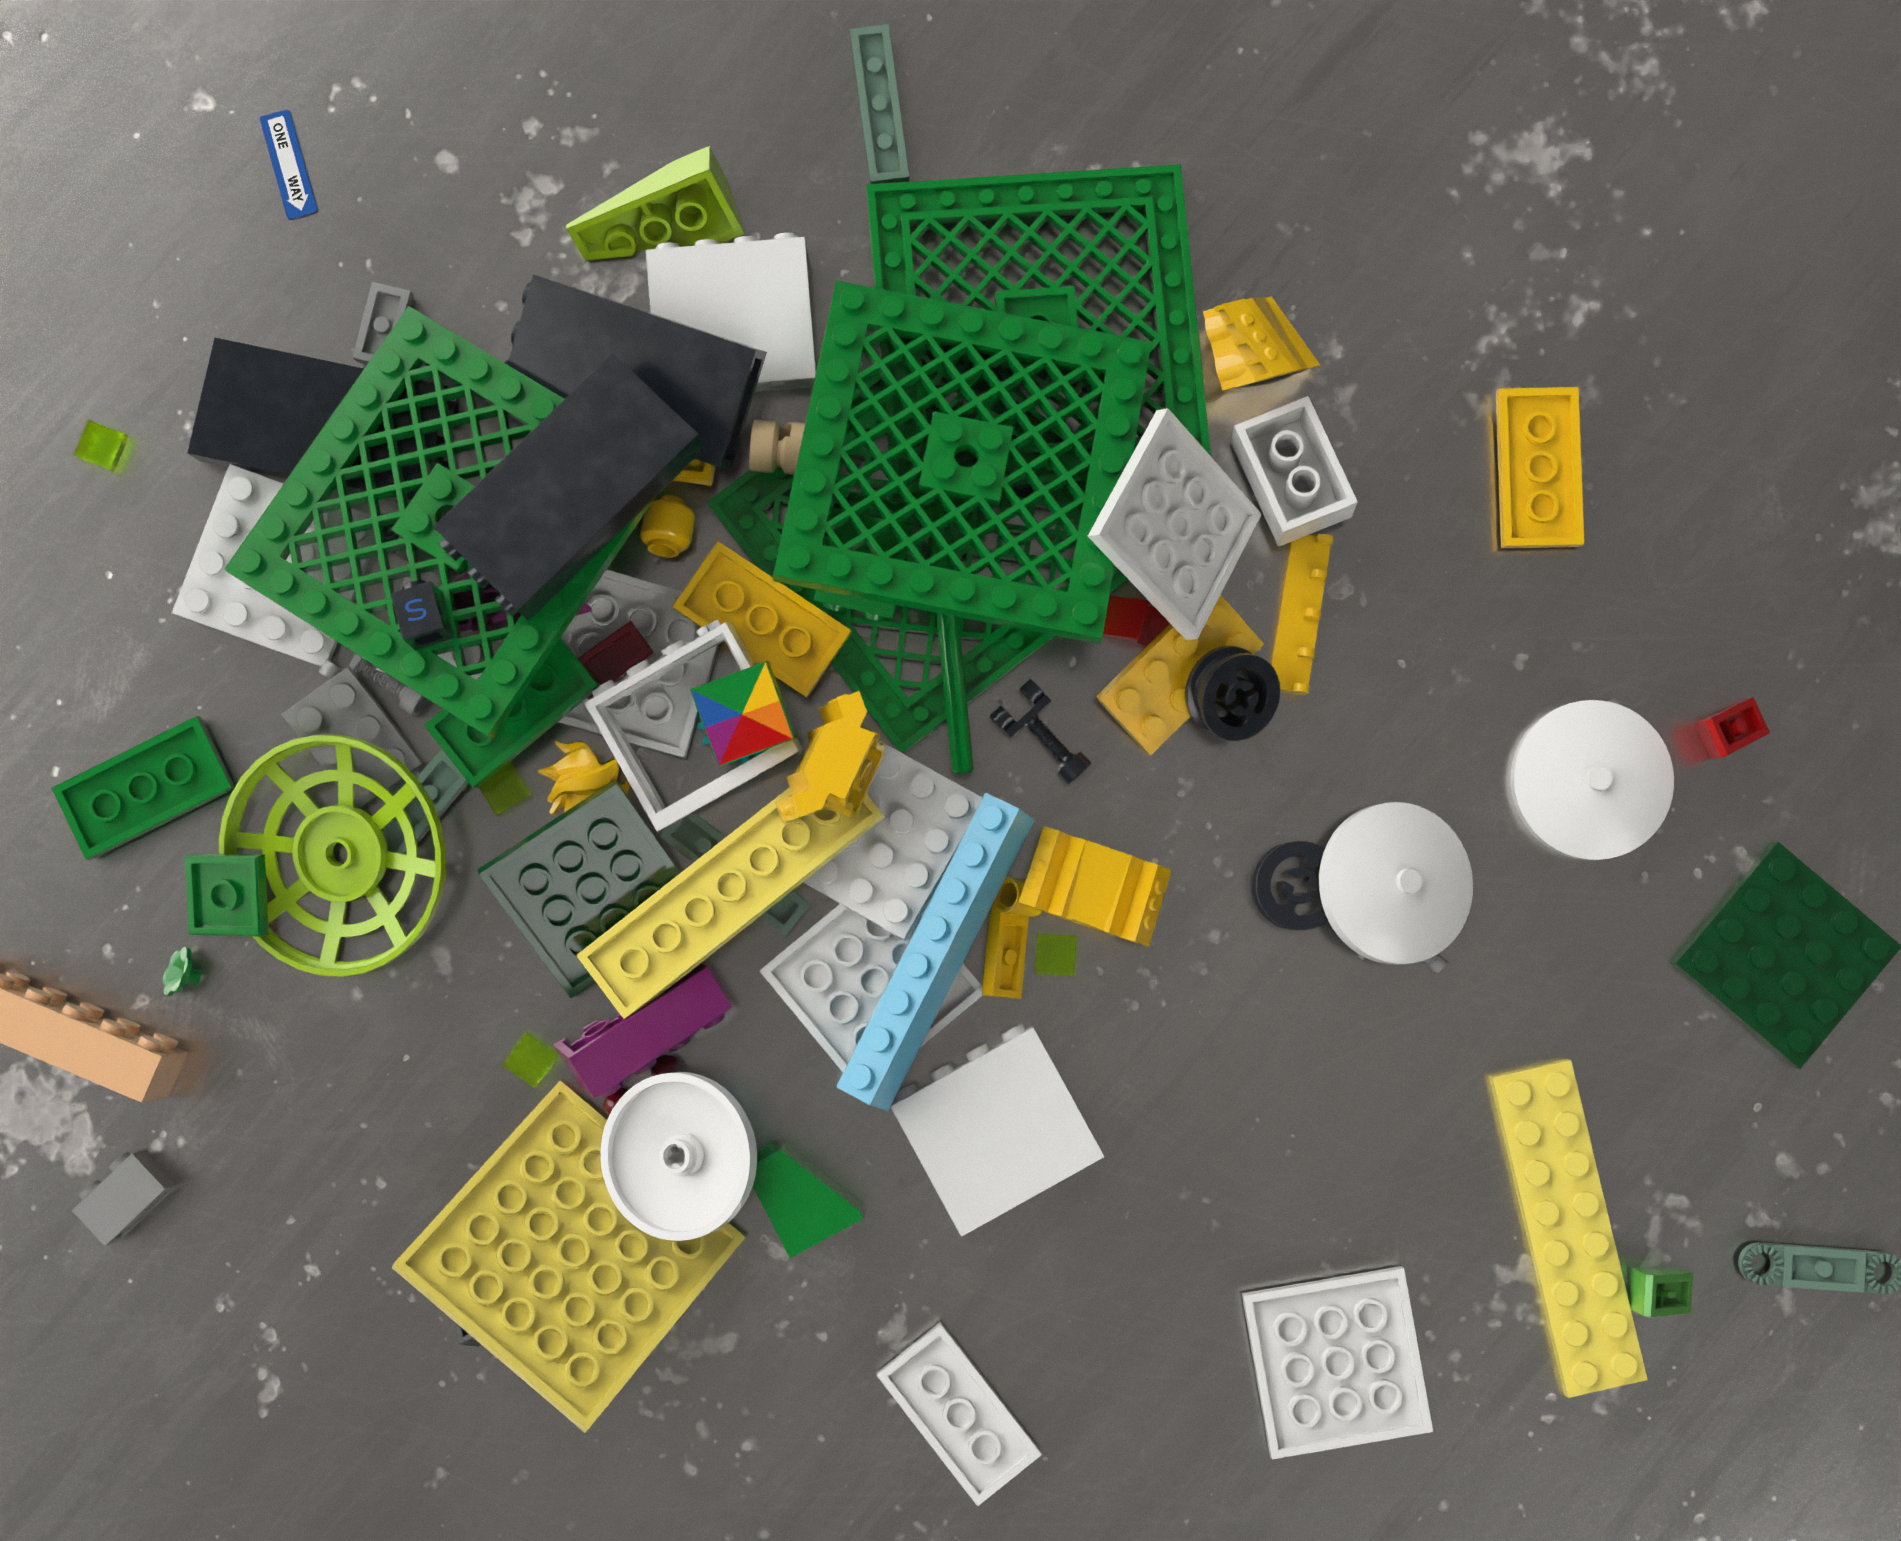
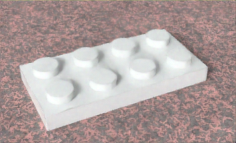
M941 1322L877 1372L876 1376L977 1506L1042 1455L1041 1450Z

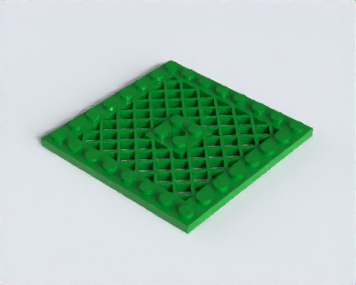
M1181 164L866 184L874 288L916 296V288L927 298L948 302L942 296L954 284L968 295L961 305L972 306L976 302L986 310L1078 327L1079 317L1090 326L1088 330L1117 335L1104 325L1106 320L1115 311L1130 324L1120 336L1129 337L1137 329L1152 342L1150 355L1158 347L1160 370L1148 361L1147 374L1156 381L1146 393L1143 392L1141 408L1145 406L1153 414L1157 410L1163 409L1151 399V396L1162 386L1164 409L1168 408L1211 456ZM1144 210V217L1137 211ZM1116 212L1109 222L1097 214ZM1077 215L1069 225L1059 217ZM1124 215L1139 227V230L1130 240L1114 228ZM1038 217L1030 227L1019 219ZM1085 218L1101 230L1091 242L1075 230ZM998 220L990 230L979 222ZM1046 221L1061 232L1051 245L1036 233ZM943 223H958L951 232L940 225ZM1007 223L1022 235L1012 247L996 236ZM919 225L910 235V226ZM967 226L982 237L972 250L957 239ZM928 228L943 240L932 253L918 242ZM1145 233L1148 255L1136 246ZM1106 236L1122 247L1112 260L1096 248ZM1067 238L1083 250L1073 263L1057 251ZM1028 241L1043 252V255L1034 265L1018 254ZM989 243L1004 255L994 268L979 257V254ZM950 246L964 257V260L954 271L939 259ZM912 250L925 260L915 273ZM1128 253L1143 265L1134 278L1118 266ZM1089 256L1105 268L1095 280L1079 269ZM1049 259H1052L1065 270L1055 283L1039 271ZM1010 261L1026 273L1015 286L1000 274ZM971 264L986 275L976 288L961 277ZM931 267H934L947 278L936 291L921 280ZM1149 271L1152 293L1140 284V281ZM1110 274L1126 285L1116 298L1100 286ZM1071 276L1087 288L1077 301L1075 286L1062 287ZM1031 279L1043 287L1024 289ZM992 282L1004 290L995 291V305L982 295ZM1132 291L1147 303L1138 316L1122 304ZM1092 294L1108 306L1098 319L1083 307V304ZM1153 309L1156 331L1143 321ZM899 337L904 345H907L908 343L913 341L911 339ZM887 339L879 342L881 360L895 352V349ZM926 346L912 354L920 367L933 361L927 356L930 351ZM944 346L948 351L953 349L952 347ZM966 354L952 362L956 366L961 360L970 369L975 367ZM903 360L889 368L897 382L912 373ZM1019 361V363L1022 365L1024 369L1033 364L1029 362ZM1006 362L1001 363V373L1012 372ZM943 368L933 373L936 376L933 378L932 383L936 388L942 381L945 384L952 381ZM1058 368L1064 376L1072 372ZM1036 374L1031 377L1040 390L1045 389L1053 382L1049 375L1044 381ZM980 376L968 385L973 389L981 379H985ZM1085 378L1074 382L1076 385L1074 390L1078 395L1082 391L1086 394L1094 391ZM882 379L883 390H885L888 386ZM919 382L905 390L913 403L928 396ZM959 390L955 391L957 395L949 403L953 411L965 399ZM1012 390L1008 391L1017 405L1024 401ZM1059 393L1049 398L1059 406L1056 409L1057 413L1071 405ZM896 396L884 403L885 412L890 418L905 410ZM999 398L985 405V408L994 419L999 417L992 410L1000 401ZM1100 399L1096 401L1098 405L1091 412L1095 418L1098 414ZM936 404L931 406L936 412L942 413ZM1034 408L1024 413L1038 425L1047 420ZM924 410L921 414L927 421L926 410ZM1078 413L1071 416L1081 424L1073 433L1074 435L1088 427ZM976 415L973 418L975 420H981L978 415ZM912 418L897 427L906 440L921 432ZM1015 419L1006 424V426L1013 427V440L1022 435L1014 428L1017 424ZM1140 424L1137 427L1136 435L1138 437L1135 439L1134 451L1146 431ZM1055 427L1047 431L1058 441L1057 443H1047L1050 449L1065 441ZM887 433L889 452L898 445L895 443V441L892 439L889 433ZM1093 440L1081 442L1089 455H1091ZM927 441L913 449L922 462H924ZM1032 442L1018 449V452L1027 464L1041 456ZM1071 449L1057 457L1067 471L1081 464ZM959 452L954 457L956 462L963 467H971L977 463L976 457L970 452ZM905 455L890 463L899 477L914 469ZM1009 457L1004 478L1018 470ZM1049 464L1034 472L1044 486L1058 478ZM1087 472L1074 479L1077 484H1086ZM920 478L906 486L913 496L927 494L918 492ZM1025 478L1011 486L1012 489L1032 488ZM896 492L892 494V498L901 496Z
M836 280L775 563L773 581L1100 644L1103 637L1114 564L1094 544L1088 535L1134 451L1152 342ZM867 331L874 332L866 337ZM899 337L911 339L913 341L908 343L907 345H904ZM887 339L895 349V352L881 360L872 347ZM939 345L952 347L953 349L944 353ZM926 346L935 359L920 367L912 354ZM864 353L872 366L859 373L862 354ZM979 353L993 356L984 361ZM966 354L975 367L961 375L952 362ZM903 360L912 373L897 382L889 368ZM1019 361L1029 362L1033 364L1024 369L1022 365L1019 363ZM1006 362L1015 375L1001 383L992 372V369ZM943 368L952 381L937 389L928 376ZM1058 368L1070 370L1072 372L1067 374L1066 376H1063ZM1045 370L1054 383L1040 390L1031 377ZM880 375L888 388L874 396L865 385V382ZM982 376L991 389L977 397L968 384ZM1098 376L1104 377L1103 383ZM1084 377L1094 391L1080 398L1071 384ZM919 382L928 396L913 403L905 390ZM1022 384L1031 397L1017 405L1008 391ZM856 388L865 402L851 409ZM959 390L968 403L953 411L944 398ZM1061 391L1071 405L1057 413L1047 399ZM896 396L905 410L890 418L881 404ZM999 398L1008 411L994 419L985 408V405ZM1100 399L1096 419L1087 406ZM936 404L942 413L933 411L930 426L921 412ZM1038 405L1048 419L1034 427L1024 413ZM872 410L881 424L866 433L857 419ZM973 412H976V414L979 416L981 420H975L965 417L972 414ZM1078 413L1088 427L1074 435L1064 421ZM912 418L921 432L906 440L897 427ZM1015 419L1025 433L1011 441L1013 427L1006 426V424ZM849 425L857 439L844 446ZM1055 427L1065 441L1050 449L1041 435ZM889 433L898 446L882 455L873 441ZM1094 435L1091 455H1089L1081 442ZM927 441L924 462H922L913 449ZM1032 442L1041 456L1027 464L1018 452V449ZM865 447L874 461L858 469L849 456ZM1071 449L1081 464L1067 471L1057 457ZM959 452H970L976 457L977 463L971 467H963L956 462L954 457ZM905 455L914 469L899 477L890 463ZM1009 457L1018 470L1004 478ZM841 462L850 475L836 483ZM1049 464L1058 478L1044 486L1034 472ZM881 469L890 481V484L875 492L865 478ZM1087 472L1085 490L1083 492L1074 479ZM920 478L918 492L927 494L916 500L906 486ZM1025 478L1035 493L1021 501L1011 486ZM857 484L867 498L851 507L841 493ZM1065 486L1075 501L1061 509L1051 494ZM898 492L907 506L892 515L882 501ZM1002 493L1012 507L997 516L990 506L999 507ZM950 498L967 502L956 508ZM833 499L842 513L828 521ZM938 500L948 514L932 523L923 508ZM1042 501L1052 515L1037 523L1027 509ZM874 507L883 521L867 529L858 515ZM978 507L988 522L973 531L963 516ZM1081 509L1077 530L1068 516ZM914 514L924 529L908 538L898 523ZM1018 515L1029 530L1013 538L1004 526V523ZM849 521L859 536L843 545L834 530ZM954 522L964 537L949 546L939 531ZM1059 523L1069 538L1054 546L1044 531ZM890 529L900 543L884 553L874 538ZM995 530L1005 545L990 553L980 538ZM825 537L833 547L823 545ZM931 537L940 549V552L925 561L915 546ZM1035 538L1045 553L1030 561L1020 546ZM866 544L873 554L857 552L855 550ZM971 545L981 560L966 569L956 553ZM1075 546L1070 567L1061 554ZM907 552L913 562L895 558ZM1012 553L1022 567L1007 576L997 561ZM948 560L954 570L936 566ZM1052 560L1062 576L1048 584L1037 569ZM988 567L995 578L977 574ZM1028 575L1036 586L1018 583V581ZM1068 584L1067 592L1058 590Z
M408 306L224 570L492 740L653 500L530 621H527L522 615L517 621L516 614L512 617L506 612L509 627L489 631L486 615L504 611V609L496 601L484 604L481 586L471 576L470 579L451 583L449 568L462 575L467 566L469 569L471 565L462 556L455 561L439 546L438 543L443 537L434 529V526L440 521L443 513L451 510L475 487L464 479L481 476L482 480L504 459L487 462L484 447L504 443L507 456L513 450L512 440L525 438L564 398ZM442 375L459 386L445 389ZM433 377L436 392L417 396L415 382ZM406 388L408 398L398 400V398ZM475 395L492 406L477 409ZM466 397L468 411L449 415L447 401ZM438 403L441 418L422 422L419 408ZM410 410L413 425L394 429L392 414ZM507 415L521 422L524 426L510 429ZM498 416L501 431L482 435L479 421ZM383 421L385 431L375 433V431ZM471 423L473 438L454 442L452 427ZM443 430L445 445L427 449L424 434ZM415 436L418 451L399 455L397 440ZM387 443L390 458L372 462L369 447ZM476 449L478 464L459 469L457 454ZM360 454L362 464L351 467ZM448 456L450 470L437 463L431 471L429 460ZM420 463L422 478L404 482L401 467ZM392 469L394 484L376 489L374 473ZM364 476L367 491L349 495L346 480ZM337 487L339 498L328 500ZM417 491L408 504L406 493ZM397 496L399 511L381 515L378 500ZM369 502L371 518L353 522L351 506ZM341 509L343 524L325 528L323 513ZM314 520L316 531L305 533ZM395 524L391 530L401 539L386 542L383 527ZM374 529L376 545L358 549L355 533ZM346 536L348 551L330 555L328 540ZM318 542L320 558L302 562L300 546ZM416 547L435 559L418 563ZM406 549L409 565L390 569L388 553ZM290 554H291L292 564L289 563L288 561H286V559L288 558V556H289ZM378 556L381 572L363 576L360 560ZM350 562L353 578L335 582L332 567ZM322 569L325 585L308 575L307 572ZM439 569L442 586H437V588L443 593L455 638L451 641L434 644L415 651L402 638L391 593H394L393 580L411 576L412 581L421 580V573ZM383 583L386 599L367 603L365 587ZM355 589L357 605L339 593ZM472 590L475 606L456 610L453 594ZM388 610L390 625L371 613ZM477 617L480 634L461 638L458 621ZM505 639L494 655L491 642ZM482 644L485 661L466 666L463 648ZM454 651L457 668L437 655ZM482 673V674L480 675V677L478 678V680H476V679H474V678H472V677L470 676V675H475V674Z
M939 345L944 353L948 352L944 346ZM931 352L927 355L930 359H935ZM979 353L984 361L991 356L988 354ZM961 360L955 366L961 375L971 370ZM1001 364L992 369V372L1001 382L1010 377L1008 373H1001ZM931 374L928 377L932 381L936 375ZM880 375L865 382V385L874 396L883 391ZM981 379L972 390L979 397L989 391L991 387L985 380ZM1018 385L1011 389L1024 401L1028 399ZM856 389L851 409L865 402ZM964 399L955 408L954 411L958 410L964 405ZM1001 401L992 409L999 416L1008 411ZM929 407L926 409L928 410L927 422L931 425L933 411L935 412V410ZM872 410L857 419L866 433L881 424ZM973 412L972 414H970V416H976V415H977L976 412ZM1025 414L1034 427L1038 425ZM1018 423L1014 426L1021 434L1025 433ZM849 425L844 446L857 439ZM1047 432L1042 437L1046 443L1058 442ZM860 449L850 455L865 458V466L871 463L873 459L866 449ZM841 462L836 483L849 476L842 475L843 464ZM777 467L773 473L755 472L749 469L706 502L751 562L771 577H773L782 535L779 531H782L784 523H779L781 504H788L790 496L785 495L791 492L794 475L784 474L780 467ZM870 476L865 478L871 487L883 488L890 484L889 480L870 478ZM1078 484V486L1084 492L1085 484ZM1065 486L1051 494L1061 509L1075 501ZM892 495L889 496V500L895 501V498H892ZM1001 495V513L1007 510L1009 502ZM913 496V497L917 500V499H919V498L922 497V496ZM1018 497L1021 501L1025 499V497ZM950 498L956 508L961 506L956 499ZM832 499V504H831V509H830V516H831L832 507H833V505L835 504V501H834L833 499ZM1039 501L1029 508V513L1034 518L1035 507L1047 509L1042 501ZM774 505L771 521L764 511ZM978 507L972 510L971 518L968 514L963 516L973 531L988 522L977 520ZM1081 509L1068 516L1077 529ZM919 521L917 523L915 534L919 531V528L921 526ZM954 522L949 525L951 544L963 538L964 535ZM1004 523L1009 532L1022 534L1029 530L1024 525ZM1059 523L1055 525V529L1044 531L1047 537L1054 538V546L1059 544L1060 538H1069L1065 531L1061 530ZM999 535L997 537L996 550L1002 546L1003 542ZM985 536L980 538L982 543L986 540ZM1030 540L1027 543H1025L1024 553L1027 555L1030 561H1032L1039 556L1029 554L1031 546ZM922 541L915 546L925 561L931 558L929 542ZM971 545L956 553L960 560L967 555L966 569L971 566L972 555L979 556ZM987 549L990 553H992V552L995 551V550ZM1009 553L1008 555L1001 558L1005 560L1017 561L1012 553ZM909 556V560H908V561H909V562H913V560H912L911 557ZM1065 559V561L1071 567L1072 560ZM1052 560L1045 564L1050 565L1048 584L1055 580L1056 565ZM1115 565L1110 594L1129 580ZM1026 577L1018 581V583L1036 586L1034 583L1026 582ZM782 583L852 631L831 662V665L853 693L860 692L866 710L899 752L904 754L947 720L942 672L928 682L930 663L941 664V656L932 655L934 635H938V628L935 627L936 612H931L929 626L907 624L909 607L903 606L901 623L851 617L852 609L846 608L844 615L841 611L825 608L823 602L815 601L816 589ZM1068 584L1058 590L1067 592ZM959 617L961 642L962 638L982 641L962 656L967 704L1056 635L1004 625L991 634L992 623L988 622L986 623L985 634L963 631L964 618ZM852 625L872 627L870 646L866 644ZM878 628L900 630L897 651L876 648ZM906 631L928 634L926 654L904 652ZM876 656L896 658L894 679ZM903 659L924 662L922 682L900 680ZM900 687L919 690L908 698Z

